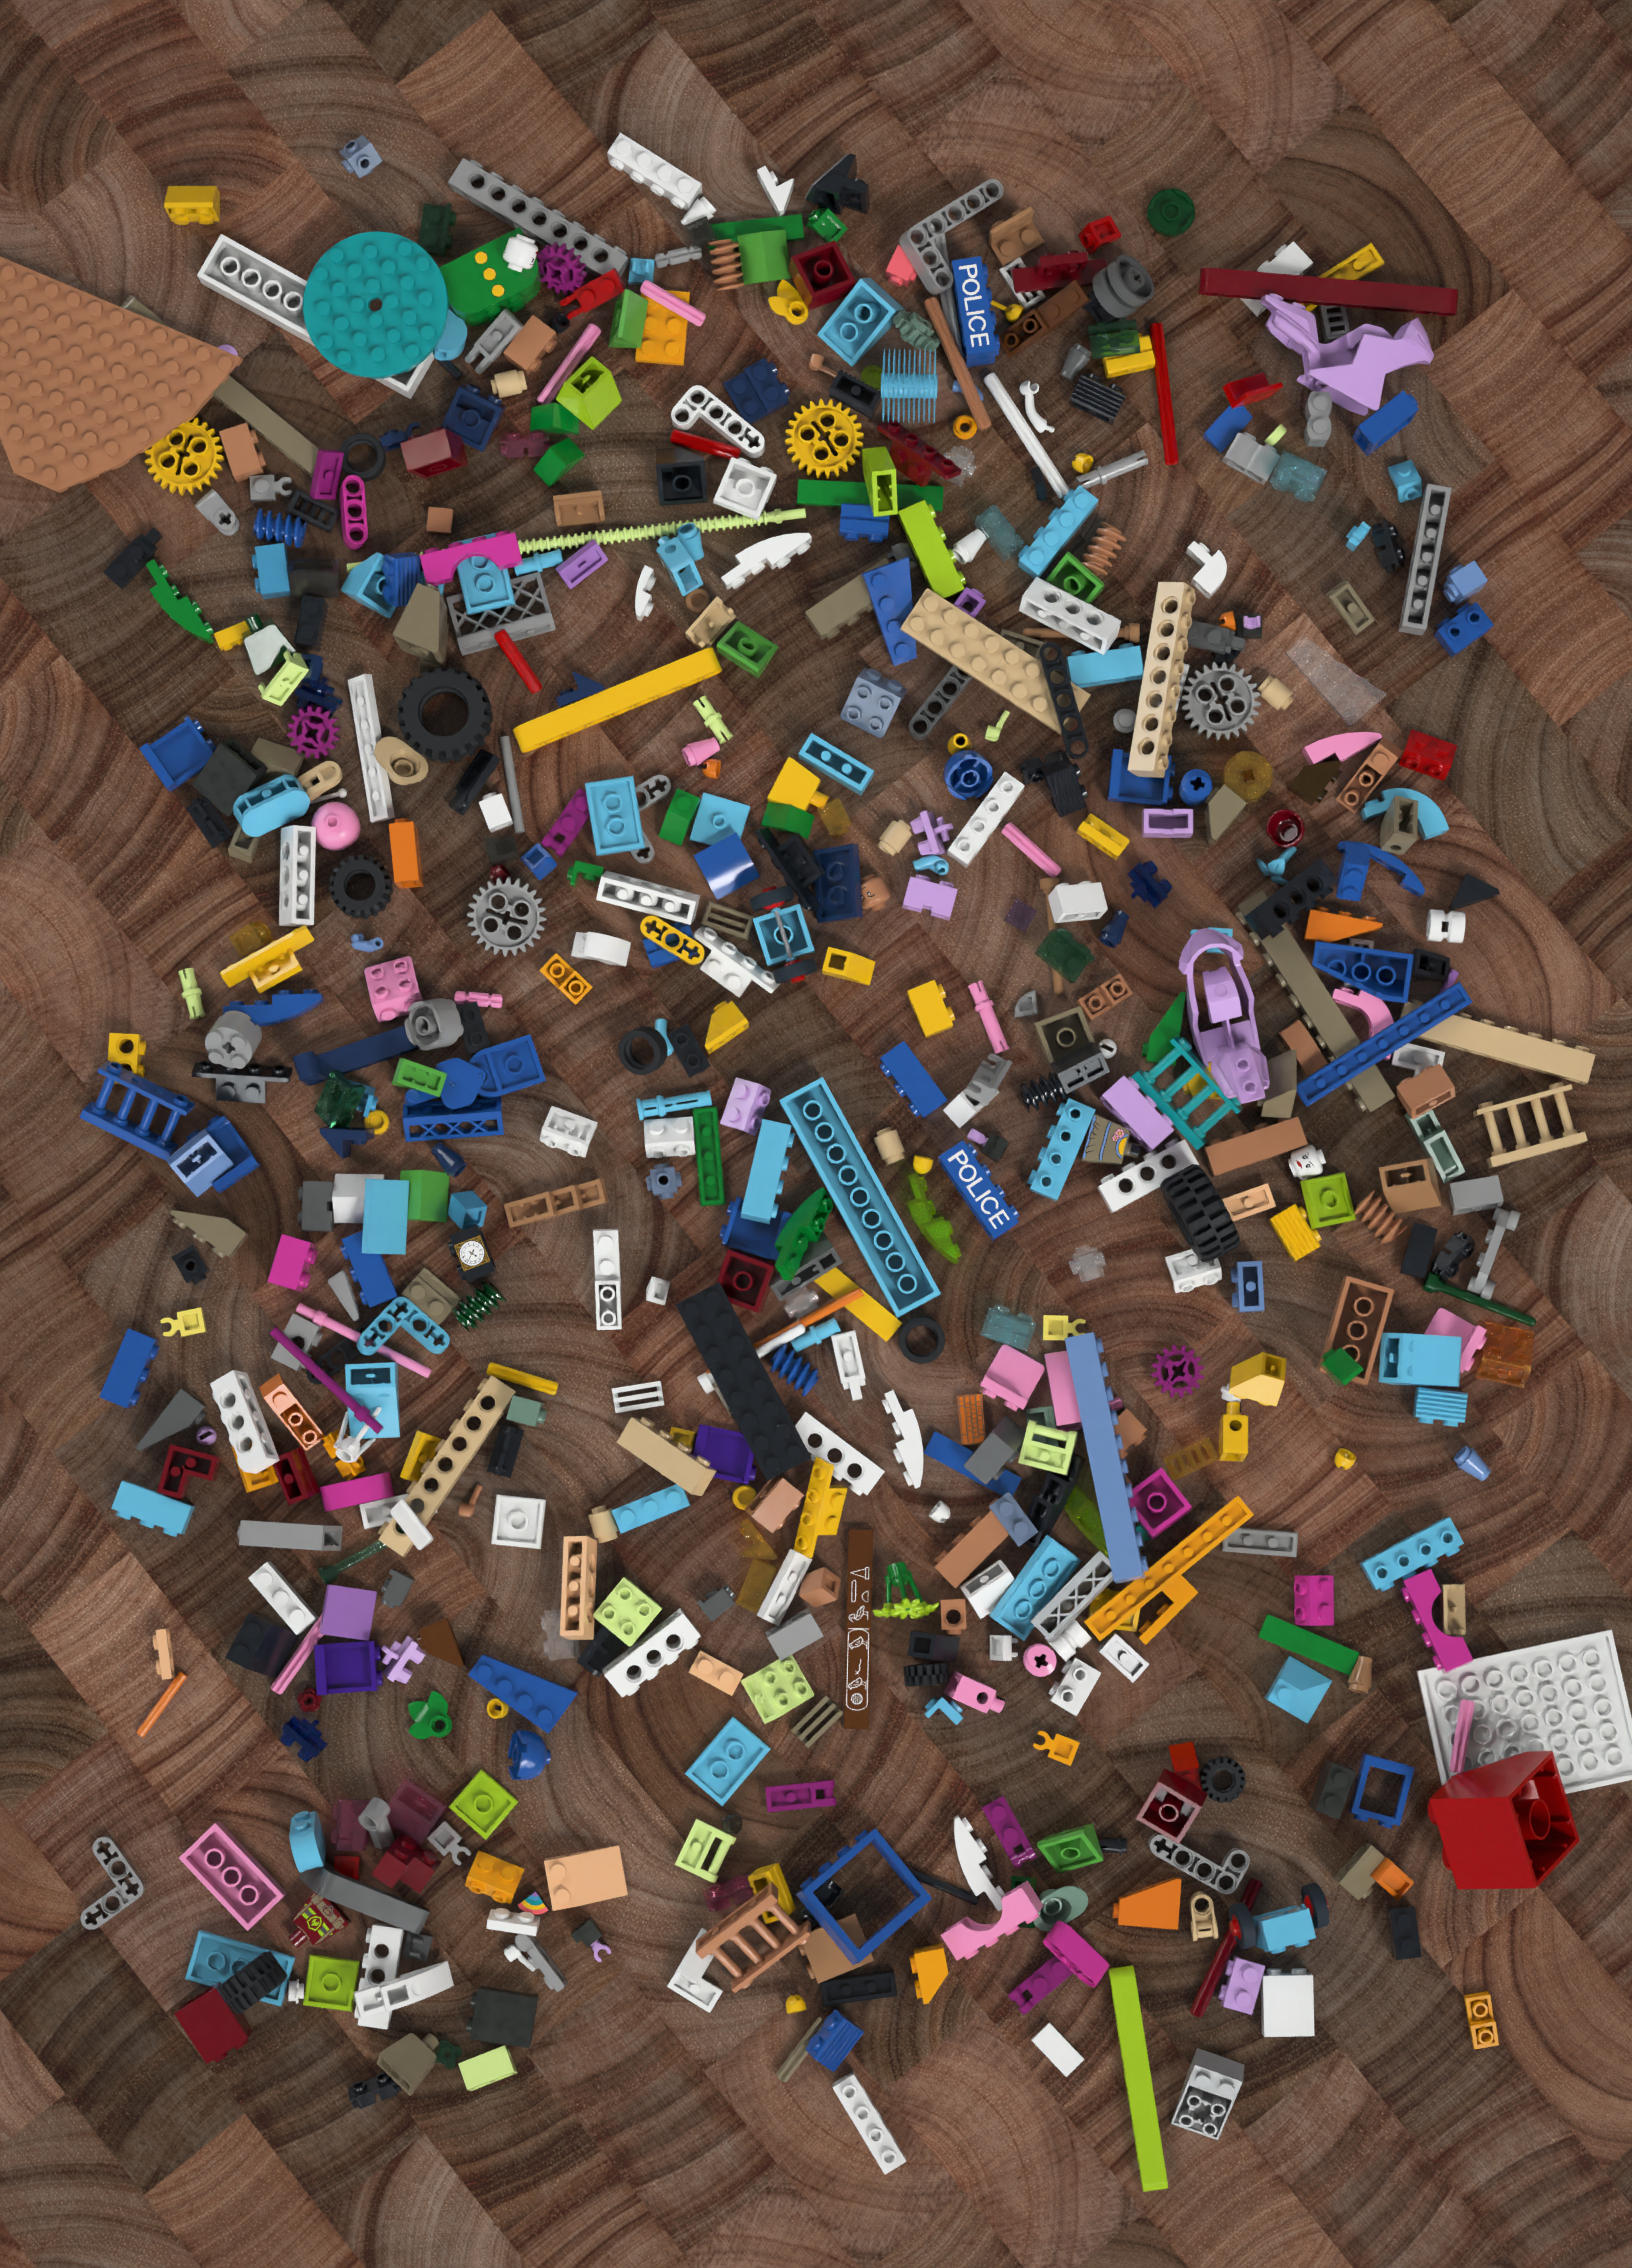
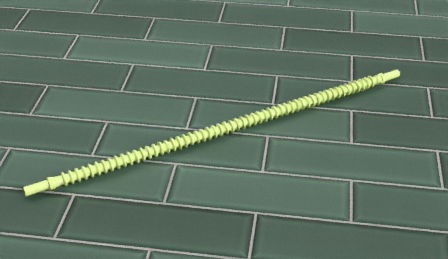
M805 508L785 511L775 509L768 513L764 510L759 521L745 515L738 516V514H735V517H731L729 514L727 518H724L722 515L720 519H717L715 516L712 520L710 517H707V520L700 518V521L693 519V522L686 520V523H682L680 520L678 524H675L673 521L671 525L665 522V525L658 523V526L651 524V527L644 525V528H640L638 525L637 529H633L631 526L629 530L624 527L622 531L616 528V531L609 529V532L602 530V533L595 531V534H591L589 531L587 535L582 532L580 536L575 533L574 536L567 534V537L560 535V538L553 536V539H549L547 536L546 540L540 537L538 541L533 538L531 542L528 539L525 542L518 540L521 555L523 552L530 554V551L537 553V550L544 552V549L550 552L551 548L558 550L561 547L564 550L566 546L569 549L572 546L578 548L579 545L584 547L593 539L598 545L601 542L606 545L608 541L613 544L614 541L620 543L621 540L627 542L628 539L635 541V538L641 541L642 537L648 540L650 536L655 539L657 535L660 538L663 535L669 537L670 534L676 536L678 528L687 523H694L704 533L705 530L711 532L712 529L718 531L719 528L725 530L726 527L732 530L733 526L739 529L741 525L746 528L748 524L751 527L754 524L760 526L761 523L767 525L768 522L779 524L784 520L806 518ZM362 562L347 563V572L350 573L354 567Z

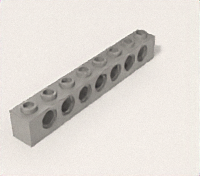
M463 158L448 181L450 190L513 228L517 229L520 227L523 234L541 245L546 246L550 244L552 246L554 242H557L559 247L565 243L568 250L574 248V254L582 256L579 260L580 263L586 264L583 270L596 278L616 268L621 277L629 265L627 253L617 246H614V248L605 244L606 240L597 234L590 235L585 231L584 226L575 221L573 223L564 219L565 216L556 209L552 211L544 207L545 204L538 198L527 197L518 186L514 184L511 186L503 182L504 179L494 172L489 174L484 171L483 166L475 160L471 159L469 162ZM476 180L485 182L481 188H474L472 186ZM497 192L505 194L502 200L497 201L493 199V195ZM516 205H524L526 207L521 213L513 211ZM537 217H544L546 219L543 225L533 223ZM559 229H563L567 232L566 235L562 238H558L554 235V233ZM578 242L587 243V247L583 250H577L575 245ZM599 254L608 256L605 262H597L595 258Z

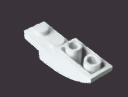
M809 533L785 534L769 538L746 548L735 555L738 566L721 577L722 584L727 590L731 587L736 589L746 581L745 577L751 573L756 575L765 568L764 564L766 562L772 570L776 567L779 569L783 568L791 561L790 557L798 553L800 555L810 548L809 544L812 542L811 535Z
M594 1229L597 1330L622 1329L618 1229Z
M894 1390L884 1394L886 1399L882 1400L887 1414L892 1412L896 1422H893L892 1426L897 1437L902 1435L904 1439L895 1443L897 1448L893 1452L898 1463L903 1462L907 1471L903 1472L908 1486L914 1485L916 1489L920 1487L923 1475L921 1433L913 1409L903 1412Z
M957 1815L954 1817V1839L963 1873L974 1894L978 1896L985 1891L999 1912L1002 1910L1001 1899L1005 1893L1000 1886L996 1888L990 1881L993 1875L987 1866L981 1867L979 1865L987 1859L984 1853L988 1850L980 1838L975 1841L970 1832L974 1829L966 1817L961 1820Z
M448 1961L400 1975V1978L353 1992L359 2017L363 2018L382 2011L389 2012L454 1986Z

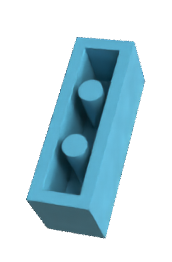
M1133 643L1120 645L1119 649L1115 650L1108 649L1104 655L1097 651L1085 654V651L1072 652L1071 656L1066 659L1069 679L1080 688L1143 679L1144 669L1140 646H1133Z
M813 733L810 734L798 753L800 760L860 796L874 776V770Z
M122 1480L111 1509L117 1510L116 1515L128 1520L131 1519V1516L141 1519L139 1523L149 1528H154V1525L164 1528L163 1533L177 1537L178 1533L185 1534L195 1506Z
M676 1484L614 1509L612 1513L622 1534L691 1505L685 1490Z

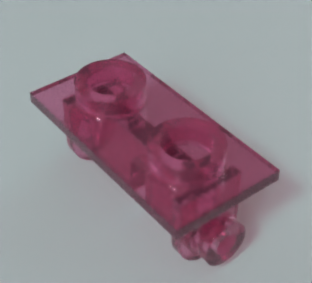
M532 431L528 436H520L519 432L506 433L505 437H501L500 443H506V446H501L502 456H507V458L524 457L523 448H528L529 457L544 456L550 448V444H545V441H549L550 434L544 435V431Z
M750 1874L736 1876L731 1881L723 1884H714L708 1889L703 1890L709 1912L713 1910L718 1912L731 1907L729 1900L731 1897H734L736 1904L754 1896V1889L748 1880Z

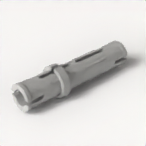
M1140 450L1104 467L1097 466L1094 471L1077 476L1076 483L1078 484L1086 480V483L1080 485L1085 490L1097 484L1104 485L1109 479L1148 465V459L1145 458L1137 461V459L1146 456L1144 450Z

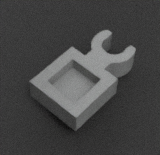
M274 475L250 476L251 501H276V494H281L284 497L293 496L292 490H283V486L287 483H292V479L290 477H283L275 482Z
M446 1820L427 1838L443 1856L450 1851L453 1861L459 1866L463 1863L458 1858L459 1852L463 1851L468 1856L472 1854L468 1847L458 1844L463 1837Z

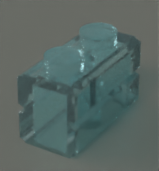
M995 504L975 518V526L985 534L986 540L1003 562L1023 548L1024 541L1018 534H1015L1016 531Z
M998 1304L995 1305V1308L989 1307L980 1336L1027 1351L1036 1327V1323L1032 1322L1033 1317L1019 1312L1018 1316L1009 1314V1308Z

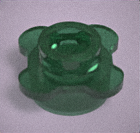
M442 2040L439 2043L440 2048L438 2052L435 2053L437 2056L435 2063H442L446 2065L447 2069L451 2070L455 2068L458 2056L462 2055V2048L449 2043L448 2040ZM446 2052L450 2053L449 2057H446Z

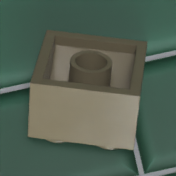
M1225 784L1221 789L1215 787L1205 801L1208 804L1204 810L1207 845L1210 847L1215 844L1247 804Z
M1293 1049L1267 1060L1270 1084L1269 1088L1264 1090L1265 1098L1257 1100V1106H1261V1116L1291 1118L1297 1091V1050Z
M1365 1841L1333 1879L1358 1901L1361 1897L1365 1899L1374 1889L1372 1885L1375 1880L1370 1875L1385 1857L1375 1847Z

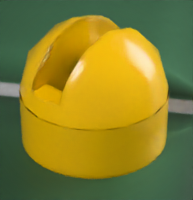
M1085 453L1076 454L1075 461H1072L1073 468L1082 474L1088 473L1093 465V457Z
M914 1155L913 1168L917 1173L925 1174L932 1168L934 1160Z
M1340 1448L1335 1455V1465L1338 1468L1342 1466L1343 1470L1350 1469L1356 1460V1456L1351 1451Z
M500 1698L492 1699L487 1705L488 1715L494 1719L503 1718L508 1714L509 1705ZM496 1705L501 1706L502 1710L495 1709Z
M797 1994L788 1997L786 2000L787 2014L807 2010L803 1997Z

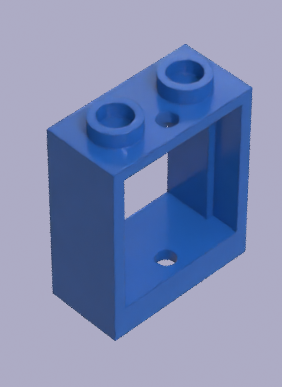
M1403 390L1357 427L1352 439L1366 456H1369L1413 421L1419 410L1416 399L1411 394L1407 395Z
M1363 1753L1348 1810L1354 1813L1353 1818L1368 1822L1369 1818L1378 1820L1377 1825L1391 1829L1393 1824L1400 1826L1414 1767ZM1370 1766L1404 1775L1393 1817L1359 1808Z

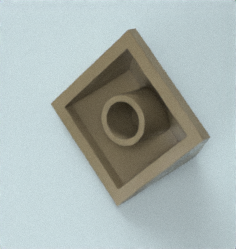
M258 738L250 753L268 767V770L256 788L283 775H292L297 778L305 753L300 752L298 754L297 750Z

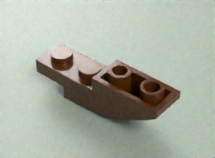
M1074 280L1039 308L1031 310L999 335L1000 345L1009 358L1013 357L1074 316L1073 313L1091 299L1079 281Z

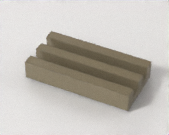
M709 901L701 925L747 941L753 925V918L755 917ZM713 908L748 920V923L746 925L711 913V909ZM708 917L744 929L745 932L741 933L707 921Z
M826 1695L791 1731L809 1748L844 1713ZM827 1703L829 1707L804 1732L800 1733L798 1730ZM834 1710L836 1714L807 1740L805 1737Z

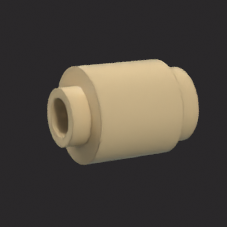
M515 369L494 374L495 379L490 380L493 393L499 394L500 398L520 394L523 390H527L523 370L517 371Z
M1271 675L1257 689L1261 693L1260 696L1277 711L1280 708L1285 710L1294 700L1291 697L1294 692L1277 677L1274 679Z
M900 819L898 822L892 820L879 838L880 842L877 846L883 852L893 857L895 853L901 851L912 836L909 831L911 827Z
M888 1127L876 1132L878 1136L874 1138L880 1157L882 1160H885L886 1165L905 1158L903 1155L905 1150L897 1130L891 1131V1128Z
M606 1505L591 1509L592 1514H589L588 1517L594 1537L598 1539V1542L603 1543L618 1538L616 1533L618 1528L612 1508L607 1509Z

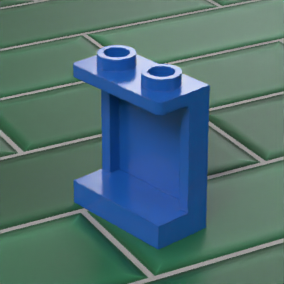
M189 716L184 718L185 722L151 745L146 743L139 748L169 792L201 772L216 750L211 739L206 741L201 735L204 729L198 720L192 721Z
M1113 749L1107 801L1165 807L1167 801H1172L1173 786H1169V779L1174 777L1175 762H1171L1172 755H1168L1169 764L1165 770L1164 778L1137 777L1127 770L1130 753H1123V750Z
M217 1115L207 1122L208 1127L205 1129L236 1165L235 1168L212 1183L216 1191L222 1193L258 1168L260 1163L228 1117ZM199 1129L186 1137L188 1141L200 1132Z
M737 1197L735 1202L730 1201L726 1214L730 1216L728 1225L723 1224L719 1238L723 1239L722 1245L776 1262L779 1252L774 1245L785 1224L793 1214L777 1211L776 1219L771 1218L770 1224L741 1218L744 1199Z

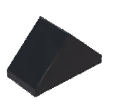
M1466 874L1448 908L1449 911H1454L1494 898L1500 893L1498 888Z
M1414 948L1412 952L1414 957L1411 978L1447 982L1450 958L1420 948Z

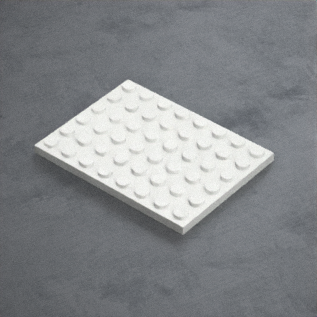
M1612 1630L1474 1658L1472 1663L1445 1675L1442 1669L1438 1671L1436 1667L1417 1671L1442 1786L1452 1776L1458 1774L1451 1772L1449 1767L1462 1699L1471 1700L1475 1703L1463 1772L1524 1752L1553 1751L1566 1794L1632 1780V1718Z

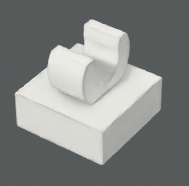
M990 1635V1660L1012 1661V1657L1018 1656L1017 1652H1012V1643H1018V1639L1012 1638L1010 1635Z

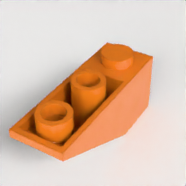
M1315 907L1314 910L1310 909L1307 913L1302 941L1334 944L1349 938L1378 931L1382 928L1383 923H1378L1377 918L1363 916L1362 919L1353 918V914L1349 912L1339 911L1338 914L1329 913L1327 908Z
M279 1373L259 1387L264 1400L305 1451H308L326 1437Z

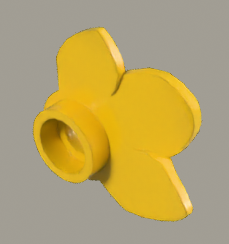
M781 280L777 287V296L768 298L771 309L776 314L785 316L791 324L799 325L804 323L808 317V309L799 291L787 281ZM792 311H797L799 316H795Z

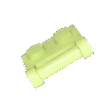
M1029 1420L1018 1463L1067 1475L1078 1432L1072 1430L1066 1432L1038 1425L1036 1421ZM1034 1434L1067 1442L1066 1447L1063 1449L1033 1441Z
M696 1818L675 1865L712 1883H716L719 1877L717 1873L730 1845H734L737 1838ZM715 1837L722 1841L707 1871L701 1868Z

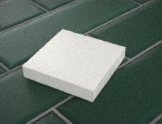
M497 1495L491 1544L541 1549L546 1500Z

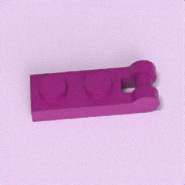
M581 788L577 790L541 842V845L544 847H550L555 850V854L561 858L590 818L585 791ZM558 833L565 837L562 843L555 839Z
M835 1780L765 1787L767 1811L777 1812L837 1805L836 1797L833 1795ZM823 1789L824 1798L816 1799V1790Z
M1003 1795L981 1807L1015 1869L1021 1867V1863L1030 1859L1032 1861L1037 1858ZM1022 1844L1025 1850L1016 1855L1013 1848Z
M1053 1955L1009 1992L1007 1996L1011 2001L1017 2003L1019 2006L1018 2010L1022 2015H1025L1038 2002L1071 1976L1073 1972ZM1026 1989L1033 1995L1028 2000L1022 1995Z

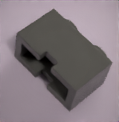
M303 1181V1187H299L298 1199L302 1201V1211H298V1226H302V1231L334 1232V1214L330 1211V1203H333L334 1182Z

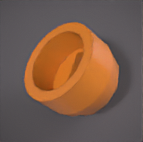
M1234 611L1223 613L1219 617V622H1225L1219 625V627L1227 628L1231 631L1237 630Z
M707 759L703 762V765L707 766V769H702L703 774L708 778L718 779L721 761L719 759Z

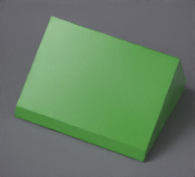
M785 230L737 236L739 252L741 254L740 262H742V277L745 285L791 279L788 272L789 255Z
M627 289L615 300L608 347L641 348L648 300Z
M1069 551L1045 580L1051 585L1089 604L1099 596L1105 585Z
M737 621L717 644V653L756 678H759L778 649L777 645L740 621Z
M401 1170L400 1180L409 1181L407 1220L447 1222L450 1175L448 1176L444 1172L427 1170Z
M1093 1823L1048 1835L1037 1842L1038 1848L1058 1874L1104 1861Z

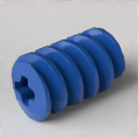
M260 508L255 518L253 535L257 534L259 540H262L266 535L268 542H272L275 538L278 544L282 543L285 539L287 546H291L294 542L295 547L300 548L305 539L307 521H305L304 525L301 524V518L298 516L295 522H292L290 514H288L285 520H282L281 512L278 513L276 518H273L272 510H269L267 515L263 516V510Z
M1200 769L1187 772L1179 785L1178 793L1180 799L1190 807L1203 804L1213 788L1211 777L1207 772ZM1193 785H1197L1198 791L1193 790Z
M784 1344L768 1363V1365L772 1364L770 1372L774 1373L779 1369L778 1378L781 1379L787 1375L786 1384L789 1385L795 1381L794 1390L797 1391L803 1387L802 1396L805 1397L820 1377H817L819 1369L816 1367L809 1371L811 1363L807 1362L801 1365L803 1357L799 1356L793 1359L795 1351L791 1350L785 1353L787 1344Z

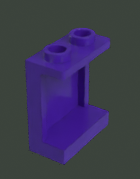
M702 1424L699 1425L693 1455L696 1457L698 1455L703 1456L711 1462L710 1466L716 1470L713 1478L749 1485V1480L754 1481L757 1466L753 1465L754 1454L743 1433Z
M376 1640L314 1645L317 1695L378 1691L379 1685H383L382 1670L378 1671V1661L382 1659L381 1646H377Z

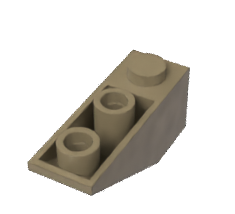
M175 1210L170 1211V1214L174 1216L172 1220L183 1229L188 1226L194 1231L192 1234L194 1238L203 1244L208 1241L214 1246L212 1251L221 1258L225 1256L232 1258L250 1235L227 1218Z

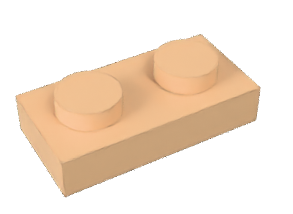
M1268 1183L1222 1199L1233 1222L1276 1207Z
M170 1629L156 1630V1635H153L154 1649L159 1652V1660H156L157 1674L162 1676V1680L175 1678Z
M700 1650L689 1670V1673L731 1696L744 1673Z

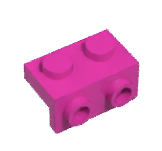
M1295 1575V1624L1304 1626L1334 1625L1333 1575Z

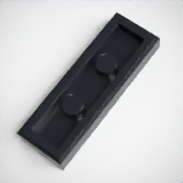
M894 1970L833 1978L820 1983L823 2006L898 1996Z

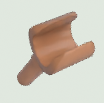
M813 354L809 362L810 369L825 372L835 378L838 373L823 365L824 357Z
M477 1484L469 1504L460 1503L459 1516L471 1517L473 1515L476 1499L482 1486Z

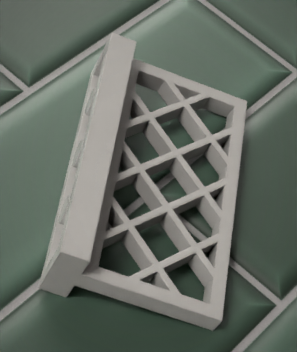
M540 572L510 580L512 589L516 591L514 594L515 602L520 593L531 598L525 609L516 604L507 606L502 616L492 610L484 611L477 622L468 617L467 609L464 614L454 609L453 603L465 601L463 593L446 597L462 656L499 646L494 638V634L501 629L506 630L513 642L556 630ZM537 580L539 587L534 595L523 590L528 582ZM536 601L544 605L546 612L535 615L529 612V610ZM511 608L522 612L519 620L511 621L506 618ZM488 614L499 619L494 627L488 628L482 625ZM464 621L475 625L472 633L461 635L460 628Z

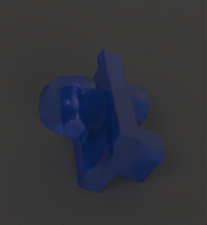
M323 677L320 682L311 681V687L302 685L300 688L297 687L295 695L298 696L297 709L303 707L307 711L308 706L315 702L323 706L322 712L325 713L331 710V719L336 710L342 706L343 700L331 696L334 694L335 688L328 686L329 678Z
M1150 860L1144 864L1138 863L1127 875L1132 879L1130 885L1135 890L1130 895L1131 898L1135 899L1140 896L1144 903L1149 901L1156 908L1168 897L1167 894L1173 886L1166 879L1161 880L1159 883L1156 882L1152 876L1158 869L1153 861Z
M293 1716L282 1727L283 1733L279 1740L288 1747L295 1741L299 1743L302 1748L297 1754L304 1762H308L313 1757L316 1758L328 1745L320 1738L323 1734L316 1728L320 1723L317 1719L311 1724L305 1718L300 1721Z

